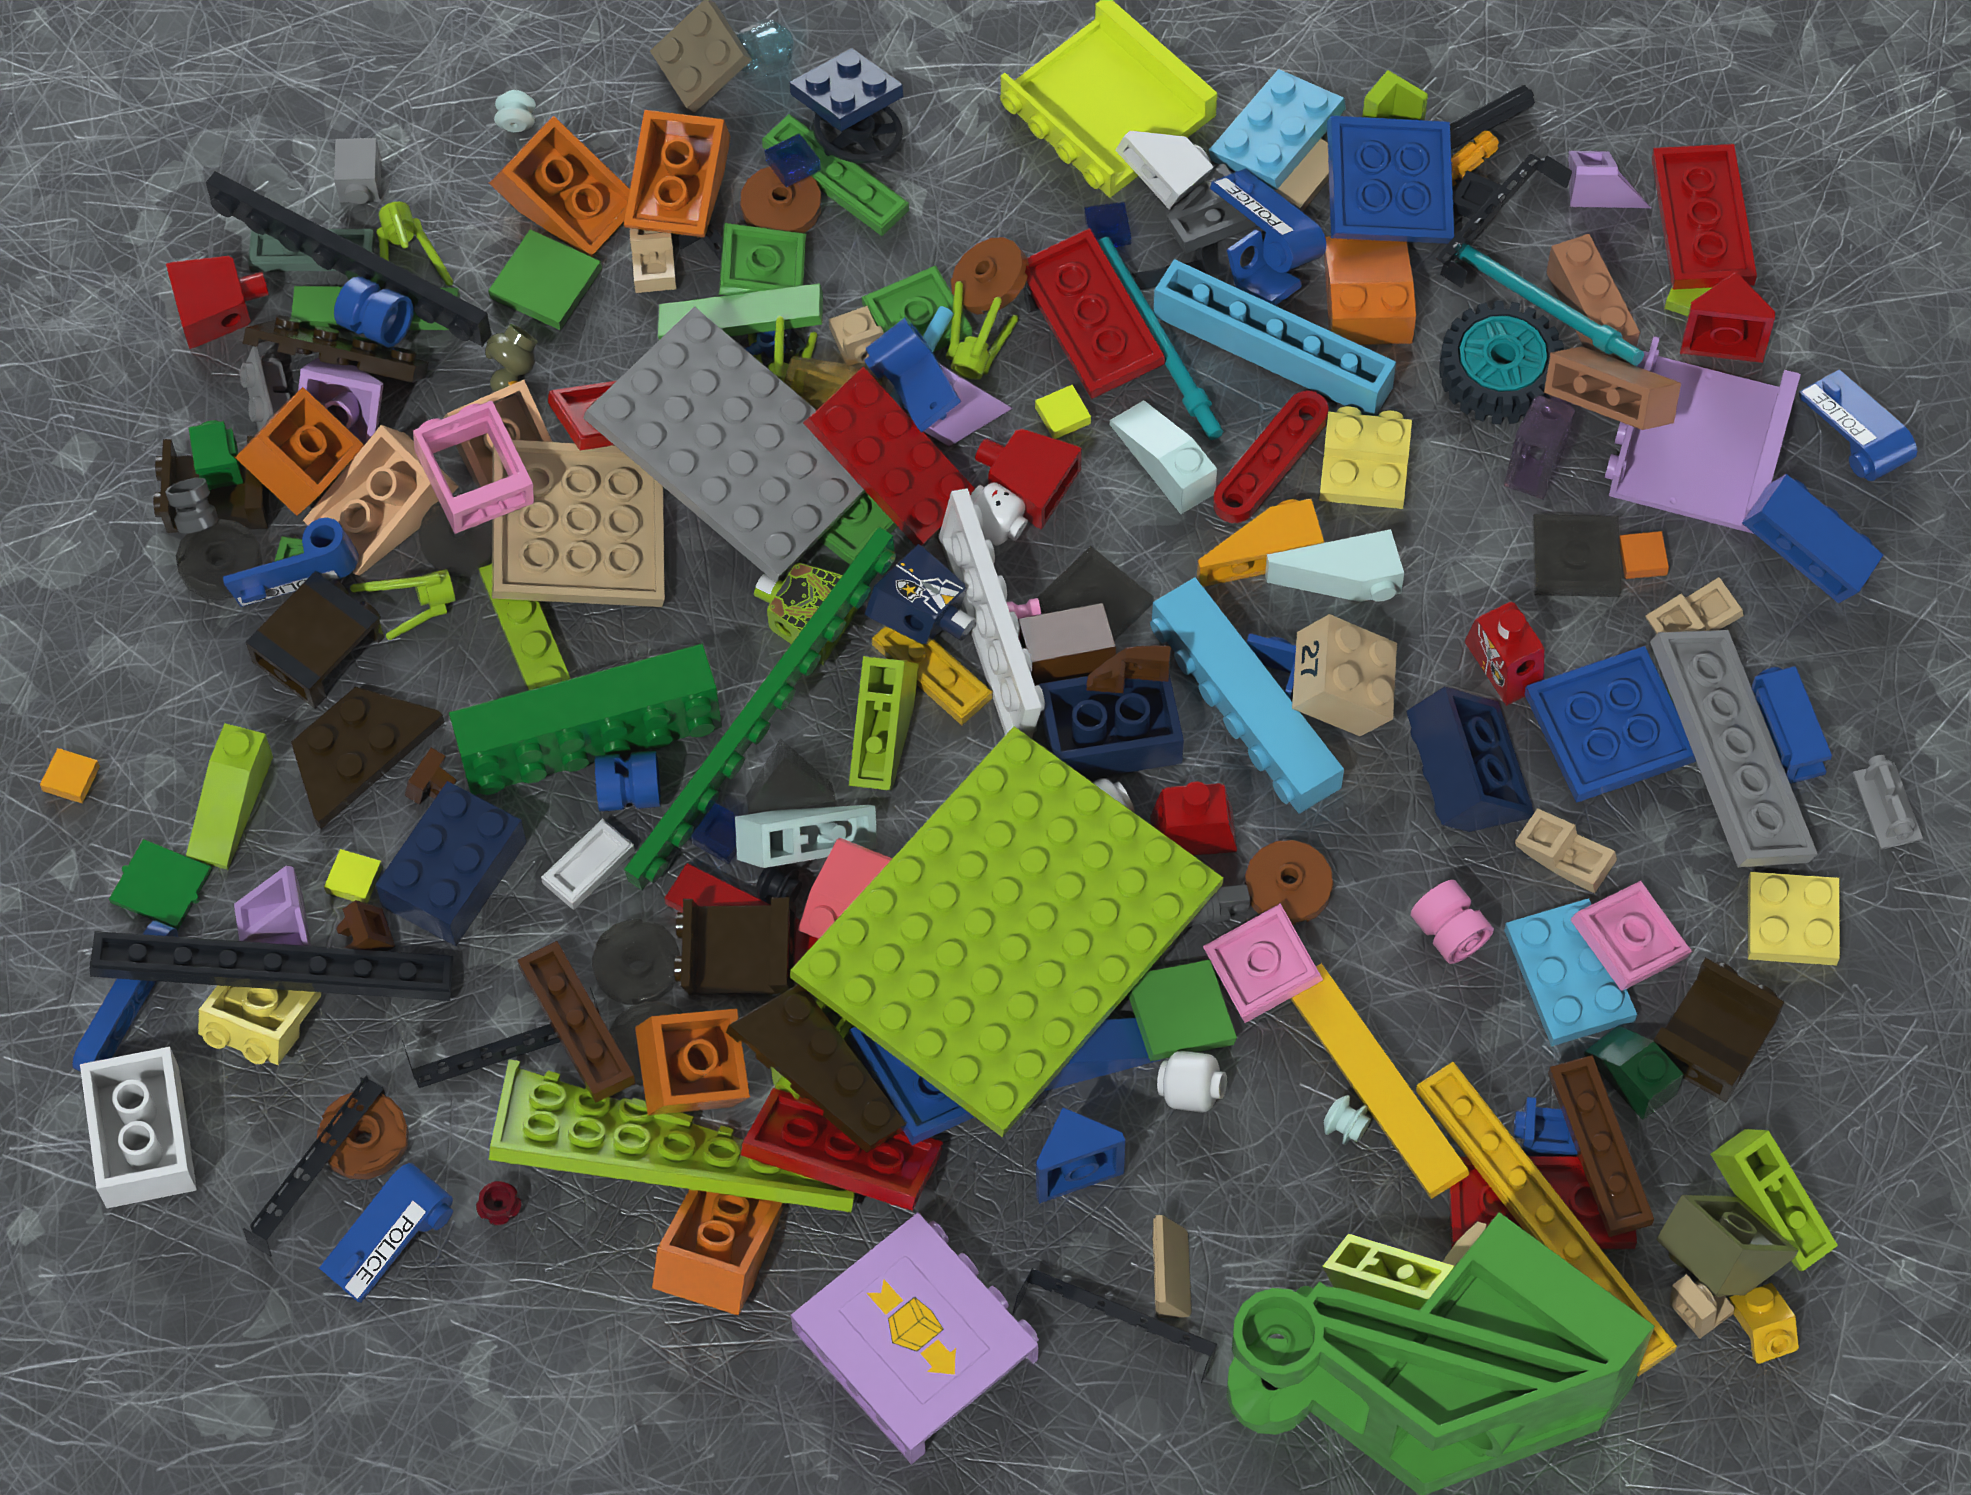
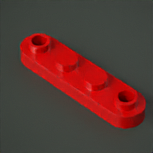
M1301 391L1294 394L1216 487L1213 508L1220 519L1229 523H1241L1253 515L1326 426L1329 407L1323 396L1313 391ZM1307 414L1311 415L1313 419L1304 420L1300 416ZM1230 502H1237L1241 506L1234 508L1228 506L1227 504H1229Z

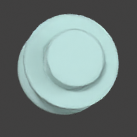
M510 90L497 97L495 106L498 112L494 117L497 126L510 132H522L533 127L535 118L532 112L536 108V103L532 97L519 90Z
M1349 1095L1337 1099L1324 1119L1325 1134L1329 1135L1337 1130L1343 1134V1145H1347L1351 1139L1358 1142L1371 1121L1369 1117L1365 1116L1368 1106L1364 1105L1360 1109L1355 1110L1350 1107Z

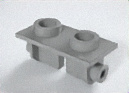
M253 346L246 363L241 365L240 380L242 386L248 389L250 398L248 406L249 417L252 422H256L259 432L290 399L289 393H274V391H285L287 388L281 360L276 358V355L273 353H266L259 357L257 347Z
M1877 755L1869 759V767L1867 769L1852 773L1880 850L1923 840L1894 762L1886 760L1884 755Z

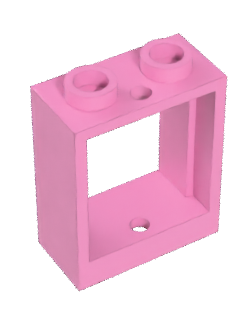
M493 401L481 405L477 403L468 405L455 415L442 420L438 418L428 420L418 429L413 430L415 452L455 534L534 503L533 483ZM488 433L509 477L454 497L433 453Z

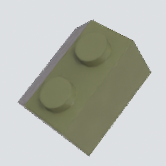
M1681 1195L1656 1238L1669 1251L1668 1256L1675 1264L1690 1270L1699 1279L1698 1283L1705 1285L1712 1295L1716 1297H1723V1295H1746L1792 1261L1798 1253L1795 1247L1741 1199L1732 1196Z

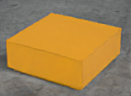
M57 748L40 783L43 792L83 804L100 768L99 763L95 759Z

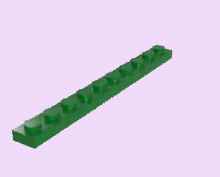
M878 527L627 864L624 871L628 881L643 891L649 881L652 883L658 881L667 868L668 861L666 858L675 846L681 848L690 838L694 830V826L691 824L700 812L706 814L714 806L720 794L717 789L726 777L732 779L740 771L745 761L743 754L752 743L757 745L765 737L771 725L768 722L777 709L782 711L791 702L796 692L794 686L803 674L809 676L814 671L821 659L819 652L829 640L833 643L840 636L846 625L844 618L852 607L860 608L866 601L871 591L869 585L878 573L884 575L889 570L896 557L892 534Z

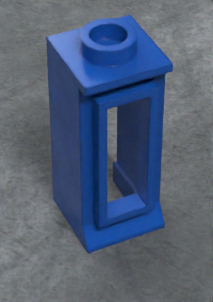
M1796 666L1782 670L1779 667H1772L1762 671L1758 676L1754 677L1751 688L1789 783L1792 784L1825 775L1826 769L1823 761L1831 760L1832 754Z

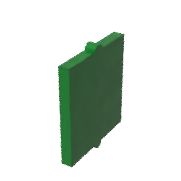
M143 839L129 865L122 867L123 875L112 892L109 901L114 905L179 930L192 905L199 902L198 894L210 875L212 868L209 865Z

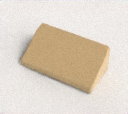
M1156 1215L1153 1218L1152 1232L1155 1315H1158V1318L1189 1317L1191 1315L1188 1233L1182 1226L1167 1217Z

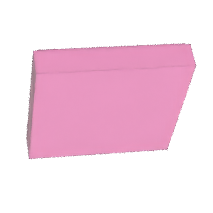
M1641 881L1576 912L1571 918L1573 925L1621 991L1686 959L1692 952Z
M1281 904L1203 946L1244 1023L1323 981Z

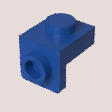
M1527 1097L1524 1111L1515 1112L1513 1133L1514 1138L1522 1139L1521 1148L1526 1155L1576 1157L1577 1151L1561 1109L1536 1107V1098Z

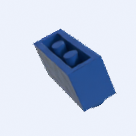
M1787 474L1766 486L1742 522L1744 526L1838 604L1859 593L1884 555L1873 546V543L1867 536L1852 529L1841 519L1837 511L1822 504L1808 492L1807 487L1802 482L1791 478Z

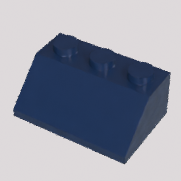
M1444 686L1406 711L1411 725V737L1418 747L1423 763V775L1429 783L1435 801V813L1443 826L1472 832L1532 817L1534 814L1532 803L1498 701Z

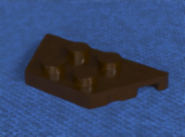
M354 687L293 739L291 744L316 825L320 829L325 827L444 723L443 714L432 708Z

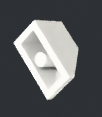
M1129 131L1124 135L1115 150L1169 210L1204 182L1213 169L1206 152L1200 146L1193 145L1184 136Z

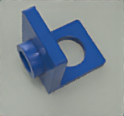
M1253 230L1227 249L1236 288L1276 306L1302 287L1300 279L1287 272L1278 273L1266 263L1263 257L1261 231ZM1253 246L1255 253L1252 261L1247 266L1242 267L1240 258L1243 251L1247 247Z
M1249 634L1247 644L1264 666L1291 673L1285 693L1293 701L1296 646L1283 638H1265Z

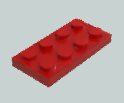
M1721 144L1653 148L1651 158L1672 289L1713 288L1735 272L1750 286H1754L1757 273L1735 145Z
M1090 228L1027 257L1029 267L1026 265L1025 273L1028 275L1025 283L1026 287L1091 399L1165 364L1164 354Z
M864 366L803 422L915 546L924 544L942 526L951 491L968 488L971 495L975 490L928 436L916 427L914 421Z
M776 1088L771 1090L743 1140L741 1156L913 1211L941 1155L942 1141L927 1138L912 1145L904 1131L866 1153L823 1116L824 1111L810 1099H803L801 1096L799 1099H796L789 1092Z
M1460 1157L1468 1168L1469 1176L1449 1188L1451 1249L1473 1225L1481 1222L1488 1226L1499 1212L1522 1228L1467 1157ZM1529 1157L1600 1249H1635L1637 1244L1636 1230L1608 1237L1579 1157Z

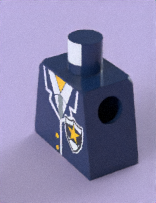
M919 544L874 586L864 614L920 644H928L943 629L962 641L970 633L975 623V619L960 610L967 591L965 583Z

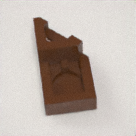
M1135 646L1123 649L1088 675L1086 690L1123 693L1125 678L1168 682L1171 646Z

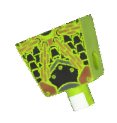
M798 563L793 566L784 582L779 580L775 583L764 573L756 584L754 596L770 603L767 609L769 628L792 644L843 575ZM852 607L844 618L846 625L840 636L833 643L828 640L819 652L821 654L820 664L824 665L858 609Z

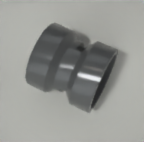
M205 478L187 479L170 486L165 491L170 506L175 507L177 514L174 520L179 533L198 532L218 522L219 518L213 505L209 504L207 498L210 491Z

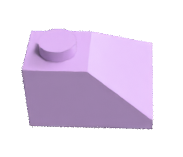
M319 358L314 359L301 368L298 391L304 387L365 445L378 429L383 383L368 373L358 370L357 366L334 365L321 362Z

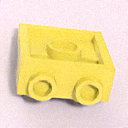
M1350 406L1341 407L1337 412H1328L1319 501L1403 509L1412 420L1403 419L1401 413L1391 410L1383 411L1378 416L1362 415L1359 409Z
M217 985L199 1008L198 1034L213 1048L222 1049L227 1045L242 1051L245 1058L254 1064H263L265 1061L279 1065L299 1038L300 1024L321 997V992Z

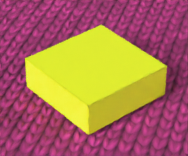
M1073 385L1035 400V409L1053 439L1060 438L1091 424V415Z
M340 849L324 885L326 893L368 904L383 869L381 861Z

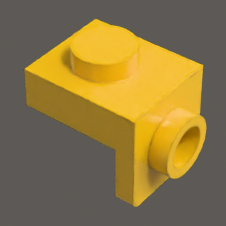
M1772 1283L1754 1288L1746 1295L1729 1297L1730 1303L1734 1306L1733 1315L1750 1338L1752 1357L1756 1363L1760 1364L1798 1350L1795 1314Z

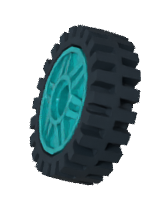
M1494 301L1492 309L1488 308L1486 302L1478 304L1476 313L1469 308L1463 312L1461 319L1457 317L1452 322L1450 330H1447L1444 337L1439 365L1440 378H1442L1444 392L1449 391V399L1454 405L1461 402L1460 411L1468 415L1474 410L1475 419L1484 422L1486 415L1492 416V424L1501 425L1502 417H1507L1509 424L1518 423L1520 415L1526 421L1531 411L1530 419L1533 418L1536 410L1539 413L1542 412L1546 400L1550 396L1544 393L1550 353L1564 350L1563 341L1559 340V332L1556 327L1549 328L1550 320L1544 315L1536 319V310L1529 306L1524 313L1520 312V303L1511 302L1510 309H1504L1503 301ZM1495 361H1504L1508 364H1499ZM1551 396L1549 401L1552 402L1555 397Z

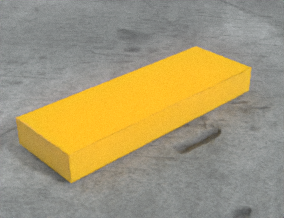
M887 626L872 637V645L887 659L919 663L917 686L959 724L963 725L993 699L992 691L934 639L928 644H920Z

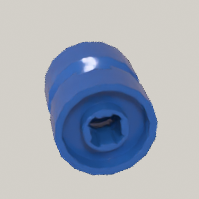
M358 276L347 281L341 289L334 307V318L336 323L343 328L359 335L364 334L370 340L386 347H393L403 339L411 325L413 304L408 297L390 289L381 290L379 284Z
M656 751L632 753L628 760H623L619 754L595 756V780L599 812L624 810L628 803H632L636 809L661 807L660 776Z

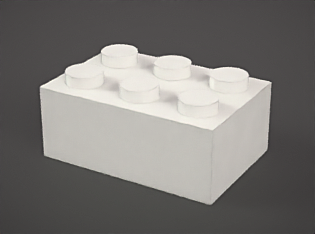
M165 1047L80 1064L96 1189L106 1208L196 1191L180 1070L171 1048Z

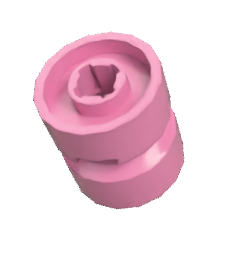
M1455 880L1445 881L1431 889L1411 910V917L1427 936L1435 935L1433 945L1449 964L1458 963L1475 953L1489 940L1494 931V928L1480 910L1473 911L1469 909L1471 899Z

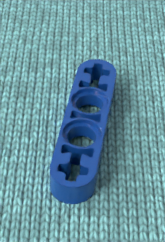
M156 920L152 921L143 933L145 935L178 937L175 928ZM116 979L75 1051L73 1057V1068L81 1072L80 1064L113 1057L156 981Z

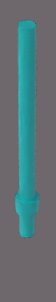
M1109 237L1100 239L1097 242L1164 354L1165 365L1184 396L1182 403L1190 416H1196L1209 440L1219 438L1224 431L1210 409L1212 402L1205 390L1197 387Z
M1458 244L1454 249L1457 251L1461 244ZM1470 245L1459 254V259L1593 340V345L1604 353H1614L1634 366H1637L1643 360L1644 352L1622 339L1621 332L1607 324L1599 325Z

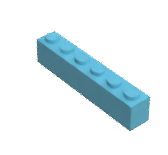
M1173 260L1154 290V314L1158 319L1344 406L1355 407L1363 415L1376 416L1393 389L1396 361L1178 260Z
M1196 577L1153 602L1150 626L1154 635L1161 643L1167 642L1175 652L1174 657L1179 668L1184 674L1189 675L1191 673L1199 683V691L1205 702L1210 707L1216 706L1224 716L1223 721L1228 732L1235 739H1242L1248 747V755L1252 763L1259 771L1265 770L1273 780L1274 790L1283 803L1288 804L1290 802L1298 814L1342 788L1344 768L1299 711L1292 709V701Z

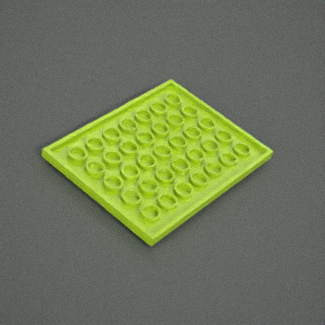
M1013 726L790 970V978L1003 1138L1219 890L1224 878Z

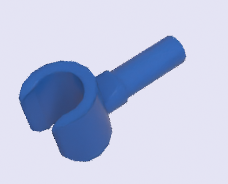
M776 331L758 333L757 341L745 348V350L752 356L764 352L768 358L773 359Z

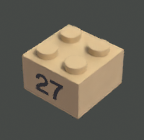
M1330 614L1298 631L1292 709L1358 736H1362L1393 720L1397 643Z

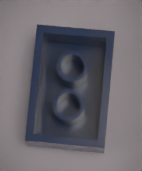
M1170 673L1168 682L1125 678L1123 693L1086 690L1088 676L1039 684L1045 701V708L1040 712L1047 750L1085 778L1089 779L1182 764L1184 739Z
M447 781L375 884L382 907L457 946L526 845L527 841L522 820Z

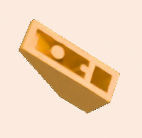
M1289 499L1279 503L1277 506L1269 507L1198 560L1197 580L1205 587L1264 575L1267 554L1324 543L1312 499L1301 501Z

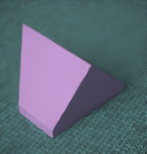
M1569 151V169L1572 170L1569 181L1570 207L1651 208L1619 172L1618 166L1610 152Z
M940 364L962 402L947 412L945 419H938L923 432L950 446L1013 408Z
M283 867L234 903L239 941L311 946L303 893L293 867Z

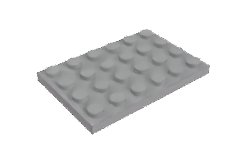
M695 306L586 410L584 419L775 583L866 492L803 424L816 409Z

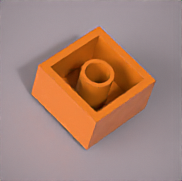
M302 387L276 412L235 458L298 516L320 496L362 449L364 444Z
M737 1009L651 1016L635 1027L648 1116L729 1108L750 1098L742 1041L740 1040L737 1043L726 1033L729 1024L738 1020Z

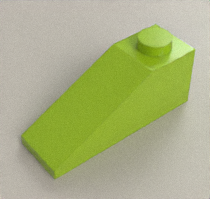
M863 656L848 786L893 790L914 708L919 663Z
M224 723L209 760L186 857L204 864L229 869L273 759L265 733Z
M1744 1129L1710 1154L1733 1193L1798 1250L1792 1263L1799 1271L1806 1270L1838 1246L1768 1130Z

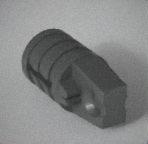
M1222 884L1187 927L1194 926L1195 924L1202 925L1207 922L1217 923L1230 920V914L1247 911L1250 906V895L1247 885L1223 887Z

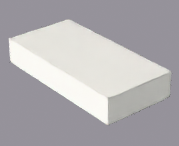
M602 818L541 877L542 883L570 908L575 910L635 852L634 844Z

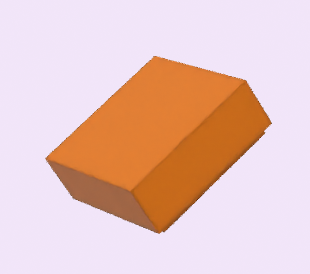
M1662 531L1620 535L1618 544L1625 579L1665 576L1668 574L1669 565Z

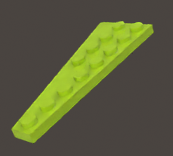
M510 1059L508 1061L490 1144L489 1160L845 1212H852L854 1192L741 1156L743 1139L733 1136L734 1129L721 1125L719 1130L715 1131L693 1124V1116L681 1112L648 1116L646 1101L634 1097L632 1100L627 1098L618 1100L607 1097L595 1103L587 1087L583 1089L561 1082L560 1074L549 1070L545 1076L520 1069V1061Z

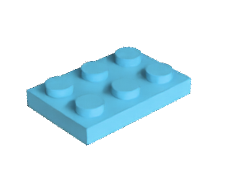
M1278 69L1209 149L1210 159L1220 165L1225 163L1228 169L1235 172L1246 168L1269 187L1277 190L1326 133L1328 119L1331 116H1340L1346 109L1345 100L1337 94Z
M1589 898L1505 924L1504 931L1551 1047L1635 1022L1637 1013L1627 989L1623 991L1619 989L1571 922V918L1576 912L1591 905Z

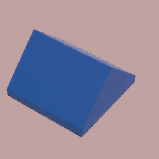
M1062 1108L1036 1161V1197L1039 1204L1124 1174L1125 1138L1123 1133L1066 1108Z

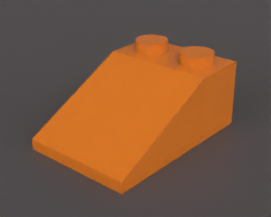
M644 110L624 219L625 228L705 237L723 180L731 138L724 119Z
M555 116L550 118L489 182L518 212L575 250L588 256H592L624 222L630 189Z
M1325 237L1327 244L1324 253L1329 331L1359 345L1412 344L1416 322L1414 282L1407 242Z
M689 1189L657 1248L652 1289L739 1316L754 1287L785 1203Z

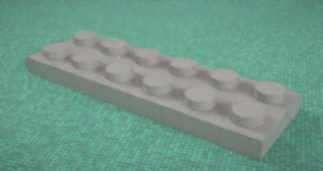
M1729 630L1658 632L1650 641L1737 867L1809 863L1818 853Z

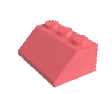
M838 838L810 890L798 930L819 939L893 858Z

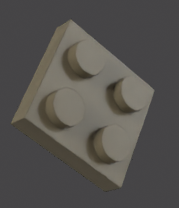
M703 0L650 50L685 107L693 112L699 110L752 60L722 12L712 0Z

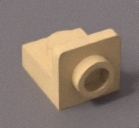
M868 306L829 319V328L847 367L857 363L865 364L864 359L869 356L866 347L884 334L882 327L876 326Z
M1686 1274L1672 1285L1670 1305L1698 1338L1701 1339L1733 1315L1734 1306L1724 1295L1723 1297L1713 1296L1705 1285L1698 1283L1699 1280L1694 1283Z

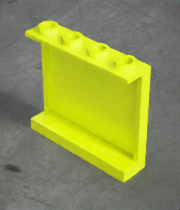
M1100 0L1096 3L1095 19L1017 79L1013 80L1006 73L1001 75L1000 99L1007 111L1011 114L1017 113L1028 123L1030 130L1037 138H1044L1049 142L1065 163H1072L1082 172L1083 177L1094 189L1099 188L1109 198L1138 177L1134 170L1115 151L1125 134L1129 131H1139L1188 138L1216 116L1217 92L1113 0Z

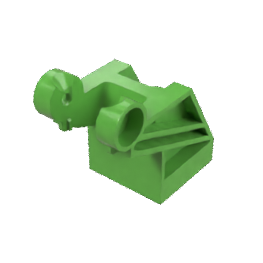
M1499 1212L1420 1310L1343 1288L1326 1287L1320 1281L1314 1289L1309 1286H1302L1295 1292L1291 1289L1271 1288L1255 1293L1242 1304L1234 1319L1232 1338L1234 1359L1229 1366L1226 1398L1232 1414L1243 1426L1261 1434L1277 1435L1290 1431L1312 1413L1417 1494L1426 1495L1599 1431L1632 1389L1655 1326ZM1273 1334H1281L1285 1338L1278 1339L1268 1337H1270ZM1262 1379L1278 1389L1273 1391L1266 1389L1262 1385Z

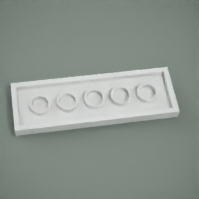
M968 488L951 491L939 539L950 571L966 585L967 591L961 605L964 613L975 619L974 626L970 632L989 688L992 691L993 700L1004 733L1006 735L1015 726L1032 739L1033 733L1037 731V721L1040 712L1045 708L1044 695L1041 687L1034 685L1031 676L1032 661L1030 653L1026 648L1022 649L1018 638L1020 632L1018 618L1015 612H1009L1006 603L1007 587L1003 576H997L994 568V548L992 542L984 538L981 529L983 520L978 504L972 503Z

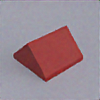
M1735 272L1691 302L1680 346V354L1763 363L1775 320V311Z

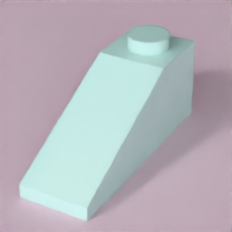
M1141 401L1110 420L1109 425L1180 514L1214 495L1217 477L1215 465L1192 437L1146 401Z
M1390 529L1267 554L1265 577L1267 583L1358 602L1367 600L1379 602L1401 594L1404 570Z
M874 805L772 810L735 817L737 860L762 868L828 857L838 838L845 839L870 850L877 849L876 811Z

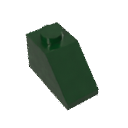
M1618 1026L1584 1051L1586 1057L1593 1055L1598 1071L1642 1120L1678 1093L1684 1074L1653 1040Z

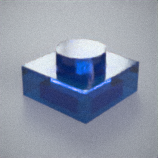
M800 133L764 150L765 161L785 187L821 170L820 159Z
M1125 202L1084 207L1086 228H1090L1097 241L1104 237H1109L1115 247L1131 245V232Z
M715 803L691 835L692 844L729 864L737 853L735 817L738 815Z

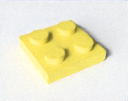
M1750 872L1748 878V960L1837 966L1840 959L1839 878Z

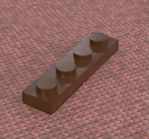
M558 941L518 959L520 971L594 1102L597 1103L636 1084L633 1072Z
M1593 1055L1549 1067L1548 1076L1608 1237L1652 1226L1654 1221L1652 1211Z

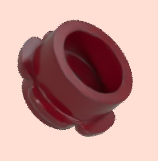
M494 1181L484 1186L479 1193V1201L476 1203L478 1215L482 1219H488L492 1225L508 1223L509 1218L516 1217L521 1209V1200L517 1198L516 1188L502 1181ZM496 1201L503 1202L501 1207H495L494 1204Z

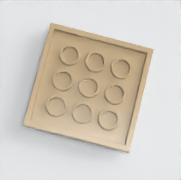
M512 440L533 483L534 503L492 519V599L663 607L665 600L663 486L616 446L580 451L575 443ZM494 445L492 483L509 477Z

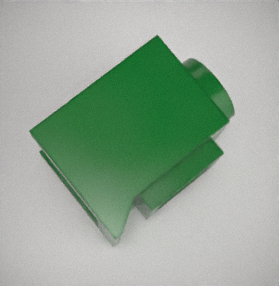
M210 420L198 426L188 427L195 472L199 474V478L206 479L209 490L243 484L239 469L241 468L240 462L235 458L238 455V448L232 428L226 429L224 421Z

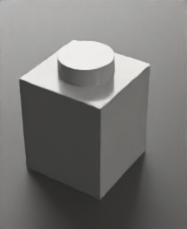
M376 138L336 139L334 182L340 203L363 204L380 201L382 160Z

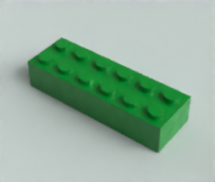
M703 643L449 712L469 790L473 795L480 793L483 795L495 794L506 786L521 782L535 783L544 779L546 775L561 771H579L588 764L594 763L595 756L619 754L622 758H625L630 752L645 748H663L674 740L689 736L703 737L712 733L715 729L722 728L717 688Z

